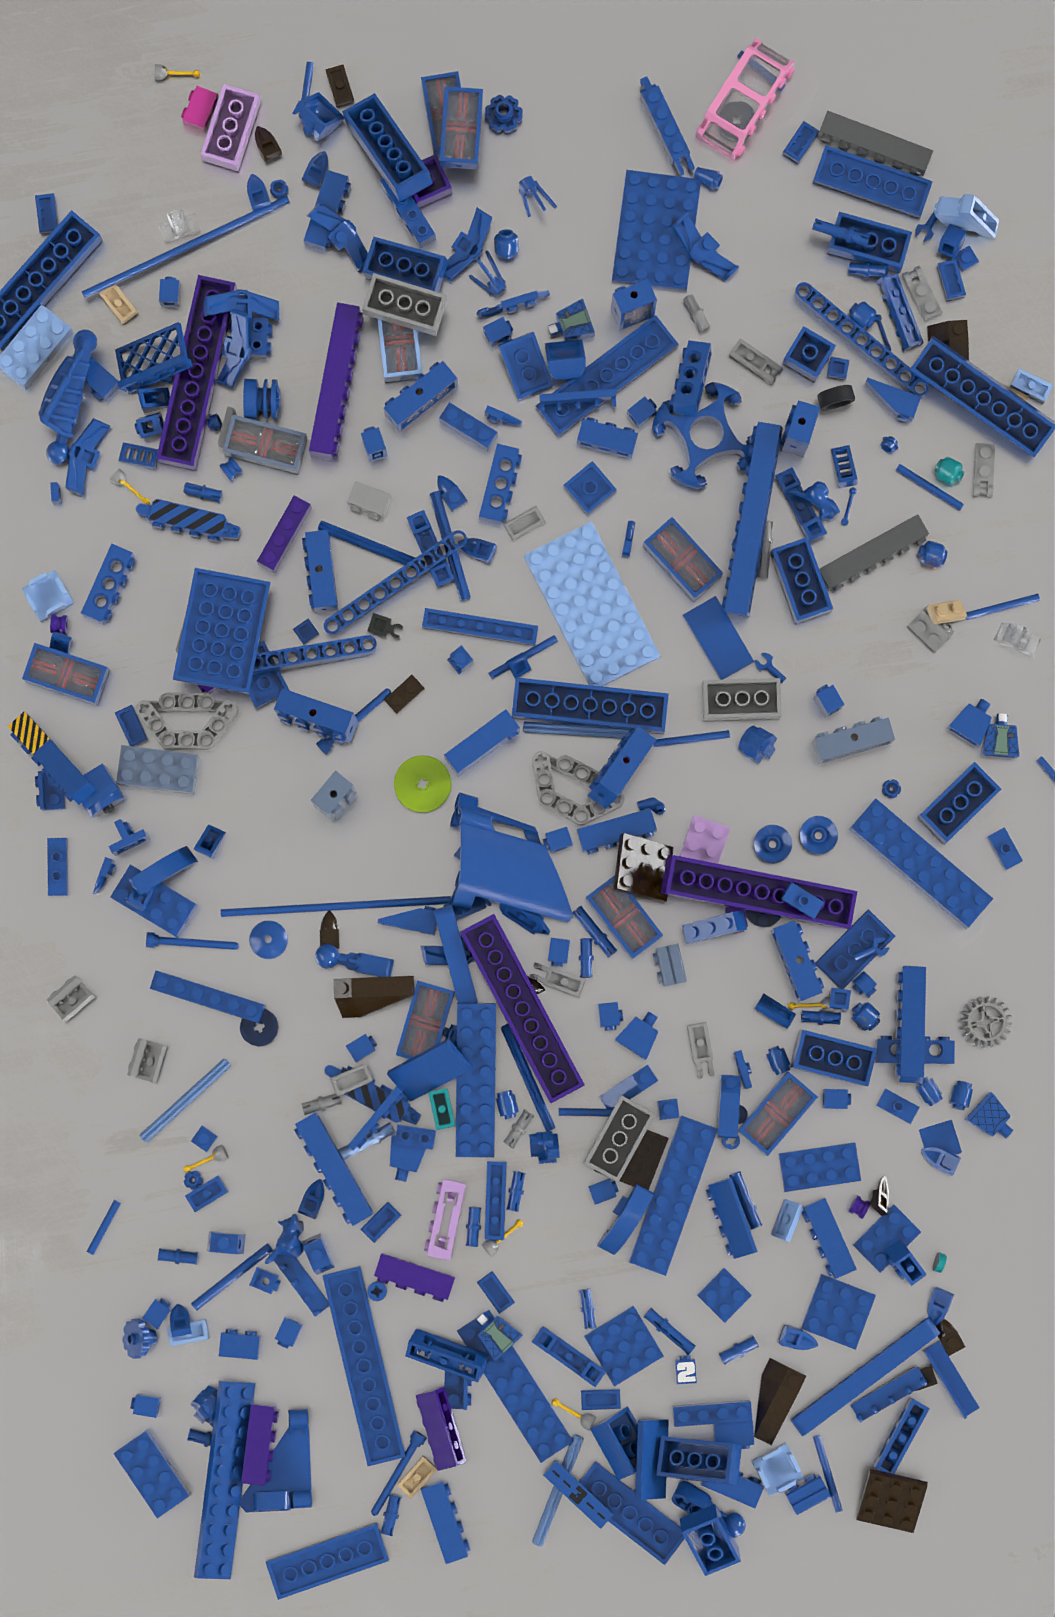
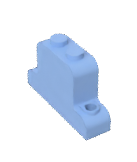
M963 194L962 198L939 197L938 203L934 206V214L947 228L951 224L965 231L976 232L983 237L995 238L999 219L975 195Z

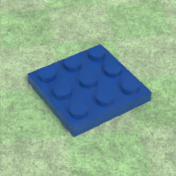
M821 1274L801 1329L856 1350L876 1295Z
M634 1306L584 1336L614 1387L664 1357Z

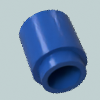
M779 1045L768 1049L769 1053L766 1056L772 1071H775L776 1075L789 1071L790 1062L785 1049H780Z
M925 1077L922 1083H918L919 1086L916 1089L924 1102L928 1103L929 1106L943 1099L941 1096L942 1092L933 1078L928 1079V1077Z
M957 1081V1084L954 1085L950 1100L953 1108L958 1110L969 1108L973 1092L971 1083Z
M512 1090L497 1093L498 1098L496 1101L500 1117L504 1116L505 1119L516 1117L515 1113L519 1112L515 1094H512Z

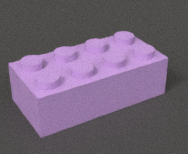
M223 84L200 154L202 161L239 171L261 103L259 94Z
M694 815L680 856L718 864L730 827Z

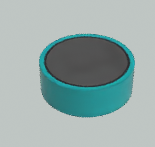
M937 1253L933 1263V1271L939 1273L943 1271L947 1261L946 1254Z

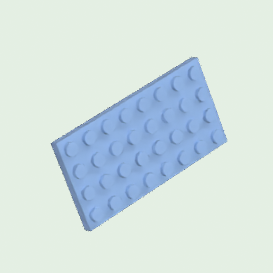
M592 521L524 555L589 685L604 686L661 657Z

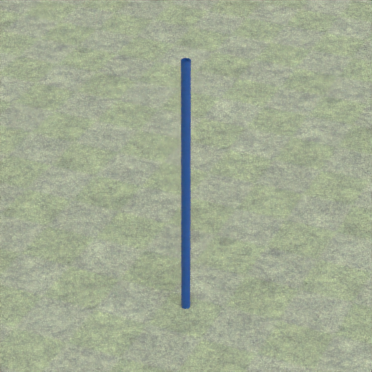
M286 195L271 202V205L252 211L81 292L84 298H87L290 203Z
M451 896L221 909V917L447 904L451 902Z

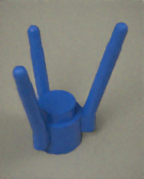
M532 176L525 177L519 182L521 189L518 191L522 196L528 217L531 216L526 194L527 196L533 195L542 210H546L536 193L537 190L554 208H557V205L540 187L537 180L534 181Z
M486 250L485 253L496 276L493 277L481 260L477 259L478 264L490 279L487 283L489 287L473 275H469V278L486 290L489 295L493 293L496 297L507 288L506 282L502 278L489 251Z

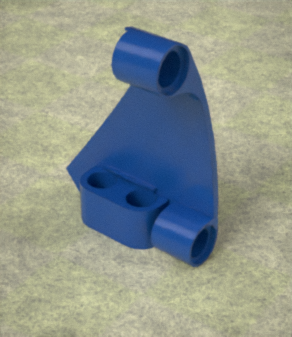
M308 1409L288 1410L289 1427L273 1450V1461L269 1462L268 1470H271L270 1482H267L265 1486L250 1484L241 1497L239 1505L246 1513L312 1508Z

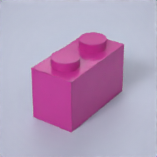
M196 85L195 90H191L188 101L190 102L188 107H185L182 111L181 118H183L184 125L205 133L219 99L218 93Z

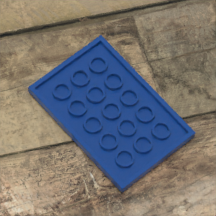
M626 170L612 282L632 284L638 279H649L651 287L687 292L691 257L673 225L686 212H688L693 224H696L701 186L699 179Z
M195 568L173 680L249 694L271 582Z

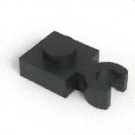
M373 613L367 632L385 638L387 633H390L393 638L399 639L400 636L396 635L394 630L396 628L403 629V626L401 624L391 625V618Z

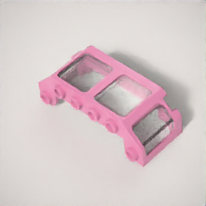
M755 38L752 45L747 47L707 110L703 122L696 131L695 137L733 160L736 156L740 157L745 149V146H743L747 135L751 136L757 126L754 124L756 121L764 117L767 111L765 110L768 103L772 104L776 97L775 91L777 88L781 89L786 81V77L790 78L795 70L793 68L794 61L792 59L790 61L762 44L761 40Z

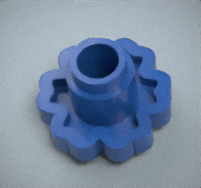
M502 95L493 97L490 100V105L485 107V119L489 121V128L496 133H500L502 130L505 133L516 130L517 123L522 122L523 109L518 107V100L511 95L505 98Z
M140 1318L126 1322L123 1328L125 1335L122 1341L128 1356L132 1359L146 1356L149 1347L156 1344L157 1334L155 1330L145 1327L144 1320Z

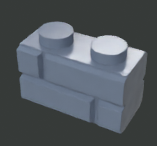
M679 944L656 948V953H653L655 965L659 964L660 972H657L659 984L663 983V986L666 987L687 982Z

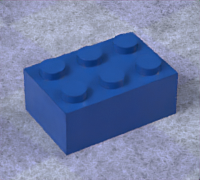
M716 1504L680 1518L681 1532L705 1576L741 1562L739 1547L731 1536Z

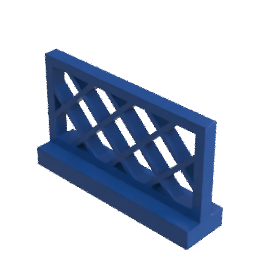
M179 322L115 349L121 379L118 381L119 389L129 394L193 367L191 359L187 357L182 326ZM176 330L177 335L174 341L168 339L171 332ZM162 337L158 348L152 346L156 338ZM169 341L172 344L168 352L165 353L162 349L165 343ZM146 344L142 355L137 353L140 345ZM176 346H178L181 354L176 357L171 356ZM152 347L156 351L150 360L146 356ZM129 350L131 353L125 362L123 361L122 353ZM160 353L165 354L163 362L157 364L156 361ZM136 354L140 356V359L134 367L131 365V362ZM144 360L149 361L147 369L140 370ZM129 366L134 368L131 376L126 378V371Z

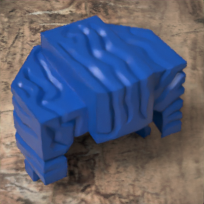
M753 725L741 737L738 749L747 758L759 764L763 757L770 759V756L775 751L773 745L777 738L765 729Z
M552 1131L529 1134L531 1157H537L539 1164L547 1162L557 1163L556 1158H560L558 1134H552Z
M207 1386L190 1405L197 1410L193 1415L196 1419L201 1421L202 1424L206 1421L213 1427L218 1390Z

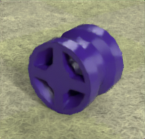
M52 614L50 633L61 632L62 634H67L68 615L58 617Z
M856 1195L848 1212L851 1214L855 1213L859 1218L863 1219L871 1202L868 1200L864 1201L860 1196Z

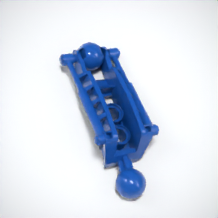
M83 329L75 334L73 338L74 354L73 356H66L48 385L38 412L40 421L57 432L56 440L50 443L46 449V456L53 464L61 465L69 459L68 453L70 448L66 443L68 437L72 438L73 436L72 429L77 421L83 396V387L88 368L90 367V355L97 346V337L90 330Z

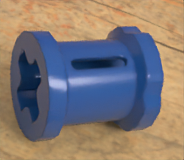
M739 1136L734 1141V1146L726 1144L728 1138L722 1139V1144L727 1149H735L740 1144Z

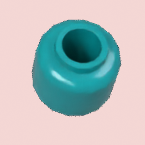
M950 457L940 459L936 465V477L949 485H953L957 481L960 482L964 476L962 463Z

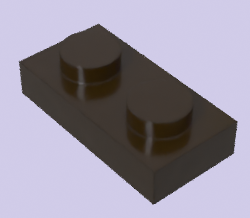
M344 65L325 69L336 107L354 102Z
M410 675L384 701L398 714L425 688L413 675Z

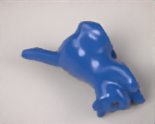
M817 481L804 491L798 489L788 490V493L805 498L815 505L820 511V520L832 519L834 515L840 513L833 499L828 498L829 490L823 482Z
M296 1214L283 1221H278L283 1231L277 1240L276 1248L265 1260V1264L273 1262L278 1255L297 1258L303 1253V1244L298 1238L303 1232L304 1224L303 1221L298 1222Z

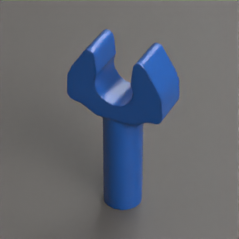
M934 212L926 224H918L915 229V237L921 231L927 233L923 240L924 243L931 240L934 236L932 227L938 219Z
M628 521L622 556H630L635 521Z
M762 653L761 655L766 659L767 663L763 665L758 660H755L756 669L759 672L767 670L775 678H780V683L782 684L786 677L772 665L773 656L768 653Z
M874 938L870 947L853 954L855 960L857 961L873 953L878 954L879 957L885 955L889 947L883 950L878 948V943L883 942L885 938Z

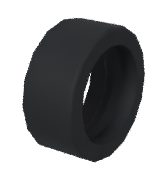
M852 385L836 386L824 390L817 395L821 410L839 408L855 401Z

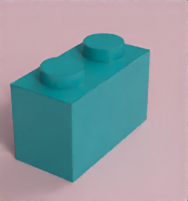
M448 1088L428 1092L436 1130L456 1126Z

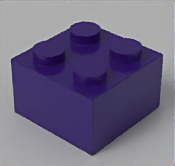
M437 154L422 160L429 170L433 184L412 195L419 208L452 194V187L443 167H440Z

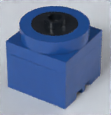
M103 763L84 774V777L96 789L82 802L83 807L88 811L91 818L111 812L115 809L116 805L124 800L122 791Z

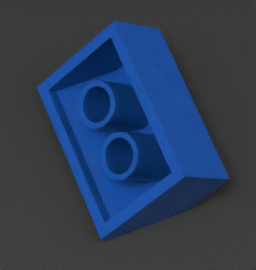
M627 1406L590 1428L618 1480L634 1474L637 1464L638 1423Z

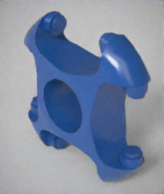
M711 382L705 386L708 395L717 396L716 401L698 411L697 416H673L670 413L674 412V408L671 405V400L663 401L653 420L652 431L656 437L665 433V425L673 428L684 445L689 467L683 470L678 465L670 468V474L674 480L691 488L701 489L707 485L705 477L701 475L696 476L695 471L715 458L739 454L742 456V458L738 459L739 462H737L739 471H745L747 464H751L749 449L750 445H754L755 439H753L752 435L747 437L748 440L745 441L747 445L738 441L728 425L723 405L727 400L729 404L733 405L741 403L740 393L727 385L717 382ZM707 421L718 426L722 434L720 444L711 449H703L695 445L690 437V430L695 424Z

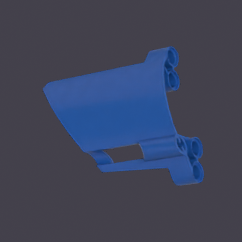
M459 792L455 801V811L450 822V827L460 829L461 839L460 871L456 877L451 905L470 910L475 896L561 921H570L573 918V914L565 890L546 846L540 842L536 828L478 807V797ZM492 821L523 829L527 840L495 831Z

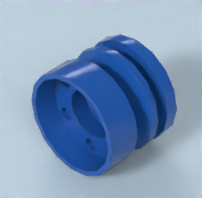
M244 379V417L257 419L259 411H263L264 419H268V413L271 411L272 419H277L281 403L278 380L272 379L271 388H269L268 379H265L263 388H259L257 379Z

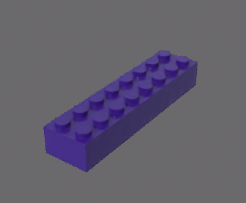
M339 302L336 305L309 447L311 458L333 462L334 457H338L339 442L337 440L342 437L343 427L341 420H345L346 405L344 403L349 400L350 390L348 383H352L353 368L351 366L356 363L357 354L355 346H359L360 331L358 329L362 328L364 321L360 306Z

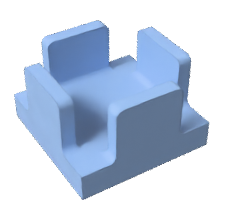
M55 570L48 574L45 572L28 581L29 585L22 588L26 599L40 622L47 620L52 614H57L74 604Z
M787 1443L751 1460L769 1496L777 1492L781 1493L796 1485V1482L804 1479Z

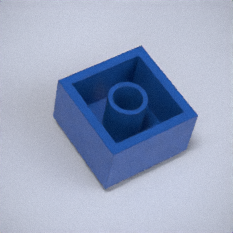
M803 326L784 357L783 364L815 382L836 345Z

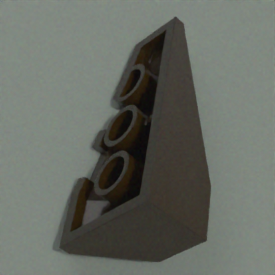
M967 320L945 321L927 326L928 342L934 336L969 361Z
M414 976L333 979L334 999L342 1018L363 1017L390 1004L414 996Z
M769 1358L761 1375L754 1431L755 1438L770 1445L773 1444L806 1378L805 1374L772 1358Z

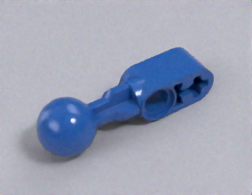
M331 944L321 945L315 952L317 964L325 969L339 964L344 965L349 970L377 977H391L393 959L364 953L350 952L349 954L339 953L338 949Z
M687 1481L679 1482L672 1496V1502L689 1514L713 1505L711 1497L706 1492ZM719 1510L733 1538L741 1536L746 1528L744 1518L735 1512L725 1514Z

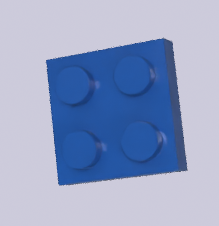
M593 461L563 485L587 515L617 491Z
M723 1268L697 1296L725 1323L752 1295Z

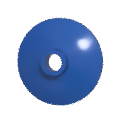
M811 817L804 822L800 829V841L803 847L811 853H827L837 843V827L827 817ZM816 832H820L822 834L821 839L815 838Z
M768 825L761 828L756 834L754 849L758 857L763 861L778 863L790 854L792 839L788 831L783 827ZM770 841H774L776 843L775 848H771L769 846Z
M263 921L252 929L249 942L251 949L257 956L264 959H273L285 951L288 944V936L283 926L279 923ZM266 936H271L272 941L270 943L265 942Z

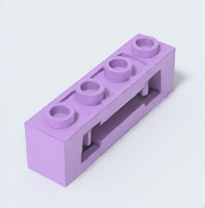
M443 1179L442 1183H438L436 1194H440L439 1201L434 1202L432 1213H436L435 1220L430 1221L428 1232H432L431 1239L426 1240L424 1251L428 1252L427 1256L450 1261L466 1184ZM445 1192H449L447 1201L453 1203L457 1192L459 1195L457 1204L453 1205L447 1234L449 1242L447 1249H445L446 1238L439 1237L437 1246L434 1245L436 1235L440 1232L443 1218Z

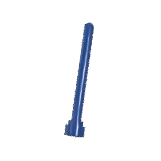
M386 688L355 714L358 722L390 695L391 690ZM330 736L328 739H320L316 745L327 755L333 747L332 744L336 741L333 740L334 737Z
M147 932L146 947L154 948L158 944L232 950L239 948L237 942L159 937L155 932Z
M414 1430L412 1432L411 1440L409 1441L410 1445L405 1452L406 1457L400 1460L371 1510L373 1516H377L417 1447L425 1443L427 1437Z

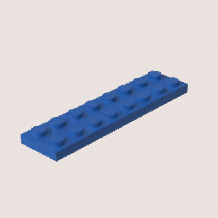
M655 315L588 365L582 377L571 378L553 393L616 389L617 393L678 347L679 344ZM595 401L580 402V409L577 410L576 403L561 404V411H557V404L544 405L545 411L540 412V414L559 437L595 410ZM599 401V406L605 401ZM538 403L535 407L540 412V403Z
M457 1003V1049L472 1067L470 1071L456 1077V1157H494L496 1003Z
M490 1310L484 1312L491 1320L494 1319ZM477 1318L458 1329L457 1332L466 1347L489 1355L484 1375L540 1463L571 1444L573 1440L514 1347L511 1346L495 1361L478 1336V1333L483 1328L476 1322Z

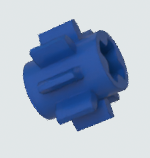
M451 1024L450 1028L445 1027L442 1036L446 1037L445 1040L449 1039L457 1047V1026Z

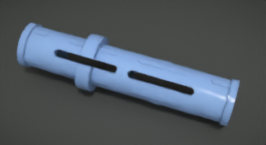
M389 1122L376 1129L373 1134H367L364 1137L367 1141L360 1149L356 1147L353 1151L347 1145L338 1150L342 1158L346 1160L375 1143H381V1140L394 1134L395 1130Z

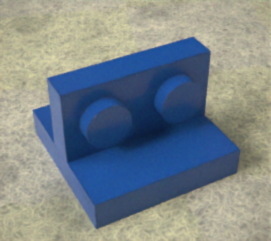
M119 819L114 824L122 840L108 847L111 853L117 856L149 840L150 837L144 829L134 833L127 821L124 822L122 819Z

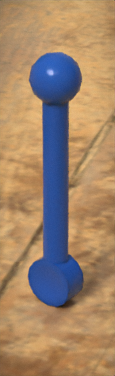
M877 314L876 321L878 322L885 346L891 351V346L881 322L882 317Z
M854 487L849 490V501L844 518L841 520L843 526L849 523V511L854 494L857 492Z

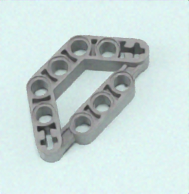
M164 693L160 696L159 701L142 700L136 705V713L158 743L166 750L212 749L239 712L237 705L233 701H215L209 693ZM166 698L173 699V704L170 707L163 705V701ZM191 698V706L184 707L182 705L183 700ZM210 698L212 702L210 706L203 707L201 704L202 700ZM143 706H145L146 708L149 707L148 711L152 715V717L148 718V716L144 712H142ZM231 706H233L232 709L234 712H229L225 716L226 719H228L227 721H225L221 716H219L220 714H222L223 716L226 714V707L230 708ZM157 711L216 712L201 731H171ZM156 720L161 721V727L158 730L152 729V723ZM217 720L223 722V726L219 730L213 729V723ZM165 736H172L173 741L170 745L163 744ZM191 736L192 742L189 745L182 744L183 737ZM204 736H210L211 742L208 745H203L201 739Z
M543 751L534 754L532 764L538 800L542 807L577 825H585L619 809L624 804L625 798L621 792L619 794L621 798L619 804L613 802L609 805L610 809L604 808L602 812L597 813L593 810V806L596 804L594 800L581 806L556 793L551 768L587 787L598 777L599 771L567 755H562L556 759ZM539 756L546 759L543 766L544 769L548 768V771L542 770L537 772V770H540V763L536 762ZM562 760H568L570 767L562 769L559 763ZM585 769L587 776L579 778L576 774L577 770ZM541 775H547L550 781L547 784H541L538 779ZM544 794H550L553 800L550 803H544L542 801ZM560 803H568L570 809L567 812H561L559 810ZM577 812H585L587 818L584 821L577 820Z

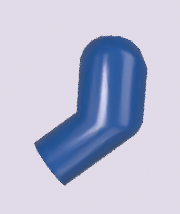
M654 797L637 801L639 811L651 808L653 812L659 815L665 812V805Z

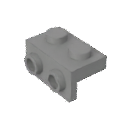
M925 607L908 627L936 652L954 634V631L948 622L933 625L926 610L927 607Z
M73 976L61 988L54 991L46 1001L66 1023L95 997L77 976Z
M138 1038L134 1046L132 1060L128 1066L127 1075L156 1083L167 1046Z

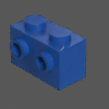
M252 317L248 320V343L251 347L249 358L267 359V354H271V342H268L269 335H272L273 324H270L269 318Z
M901 1239L885 1250L889 1256L887 1261L893 1269L897 1266L896 1273L901 1279L906 1278L911 1286L927 1275Z

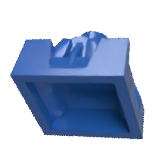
M319 92L298 101L292 113L294 115L299 113V118L302 120L301 123L304 125L303 131L308 135L313 134L316 141L330 135L344 120V116Z
M582 339L545 343L548 368L554 380H569L582 377L586 368V357Z

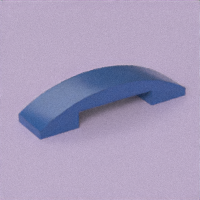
M791 467L775 475L792 513L809 541L812 542L826 535L827 531L819 516L817 517L810 502L805 498L788 493L789 489L803 491L794 469Z
M424 510L406 517L421 553L438 543ZM438 546V548H437L438 554H439V555H443V552H442L440 546ZM429 555L423 556L427 566H430L432 564V557ZM446 559L430 569L437 587L455 580Z
M185 846L132 877L129 882L138 895L141 896L159 883L181 870L187 869L198 861L188 846Z
M636 1185L627 1198L625 1207L610 1230L605 1232L597 1246L615 1255L638 1225L654 1193Z
M542 1326L532 1341L536 1346L550 1354L594 1387L597 1386L606 1373L603 1368L544 1326Z

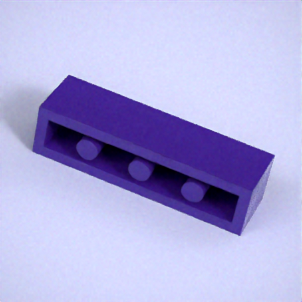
M295 495L292 497L257 560L259 566L274 574L276 573L312 509L310 503Z
M383 1253L380 1255L374 1274L375 1277H378L377 1281L388 1284L391 1281L396 1283L395 1287L406 1290L409 1287L415 1289L414 1293L422 1296L428 1293L433 1295L432 1299L443 1302L444 1299L448 1300L455 1280L454 1276Z
M445 1386L416 1395L417 1406L421 1412L422 1423L428 1436V1444L431 1447L437 1471L465 1463L466 1458Z
M251 1404L241 1483L265 1486L267 1482H270L271 1470H268L269 1462L273 1461L274 1456L271 1444L272 1442L275 1443L276 1431H273L274 1423L278 1422L279 1411H276L275 1406Z

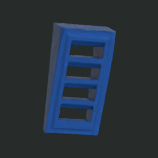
M123 442L118 461L156 470L158 449ZM127 448H130L129 457L125 458ZM134 450H138L136 459L133 460ZM141 452H145L143 461H139ZM149 453L152 454L150 463L147 462Z
M850 445L832 448L831 454L839 488L857 485L858 479ZM847 453V456L837 458L836 456ZM849 461V463H846V464H841V465L838 464V463H841V462ZM845 469H850V470H851V471H846V472H841V473H840V470H845Z

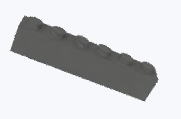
M828 110L818 134L821 140L825 142H835L843 149L848 150L851 148L856 150V153L859 155L872 156L874 160L880 163L888 162L892 164V167L900 170L902 168L909 170L910 174L916 176H924L934 151Z
M918 514L821 567L819 570L827 591L829 592L833 589L836 592L843 588V583L848 580L852 583L860 578L859 574L865 571L868 574L877 569V564L881 562L886 564L894 559L893 556L899 553L902 555L910 550L909 547L916 543L918 546L927 541L926 537L929 535V532Z

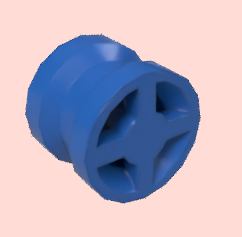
M232 457L228 458L226 463L219 465L230 481L234 479V475L243 472Z
M376 1281L368 1287L367 1294L371 1300L381 1301L387 1294V1288L384 1283Z

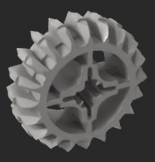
M982 996L978 997L979 1003L975 999L971 1000L973 1007L969 1004L965 1006L969 1012H961V1014L966 1016V1018H960V1022H966V1025L960 1026L961 1029L967 1028V1032L963 1036L965 1037L970 1034L971 1037L968 1039V1042L976 1039L975 1046H979L980 1042H982V1048H986L987 1042L990 1048L994 1047L993 1041L1000 1045L999 1037L1006 1040L1007 1037L1003 1033L1009 1034L1011 1032L1006 1028V1026H1012L1011 1022L1006 1021V1019L1012 1018V1015L1005 1016V1012H1008L1009 1008L1002 1010L1001 1007L1004 1003L1000 1002L996 1005L997 998H994L991 1003L990 996H986L985 1002ZM985 1006L995 1009L999 1016H990ZM980 1008L979 1020L971 1022L974 1011ZM984 1017L990 1020L995 1019V1021L988 1024L987 1028L982 1024L977 1025V1023L984 1021ZM1001 1022L1000 1030L995 1036H992L993 1025ZM972 1028H982L987 1038L978 1036Z

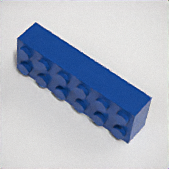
M375 93L342 111L346 125L399 202L433 184L429 170Z
M313 1113L296 1123L297 1128L294 1131L299 1140L303 1139L306 1145L303 1147L308 1156L313 1155L316 1161L313 1165L317 1172H322L326 1178L323 1180L328 1191L332 1189L335 1196L332 1198L337 1207L341 1206L345 1213L342 1216L346 1223H351L354 1226L373 1215L372 1208L318 1113Z

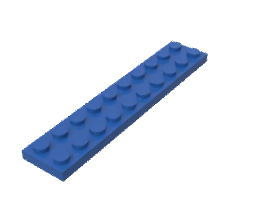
M358 1266L322 1275L367 1466L406 1457L361 1267Z
M221 1380L218 1383L194 1578L231 1579L240 1508L239 1503L243 1484L241 1479L255 1383Z

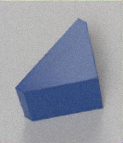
M168 387L137 390L144 414L168 407L170 400Z
M208 824L194 850L214 859L226 832Z

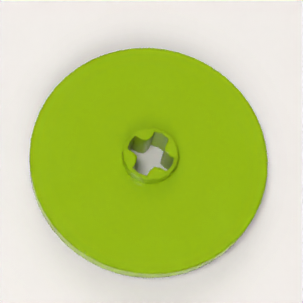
M427 755L414 756L407 759L398 768L394 778L395 794L398 800L409 810L420 813L431 812L442 806L447 800L451 791V777L445 765L438 759ZM420 779L428 781L425 789L422 787L418 788L417 785Z

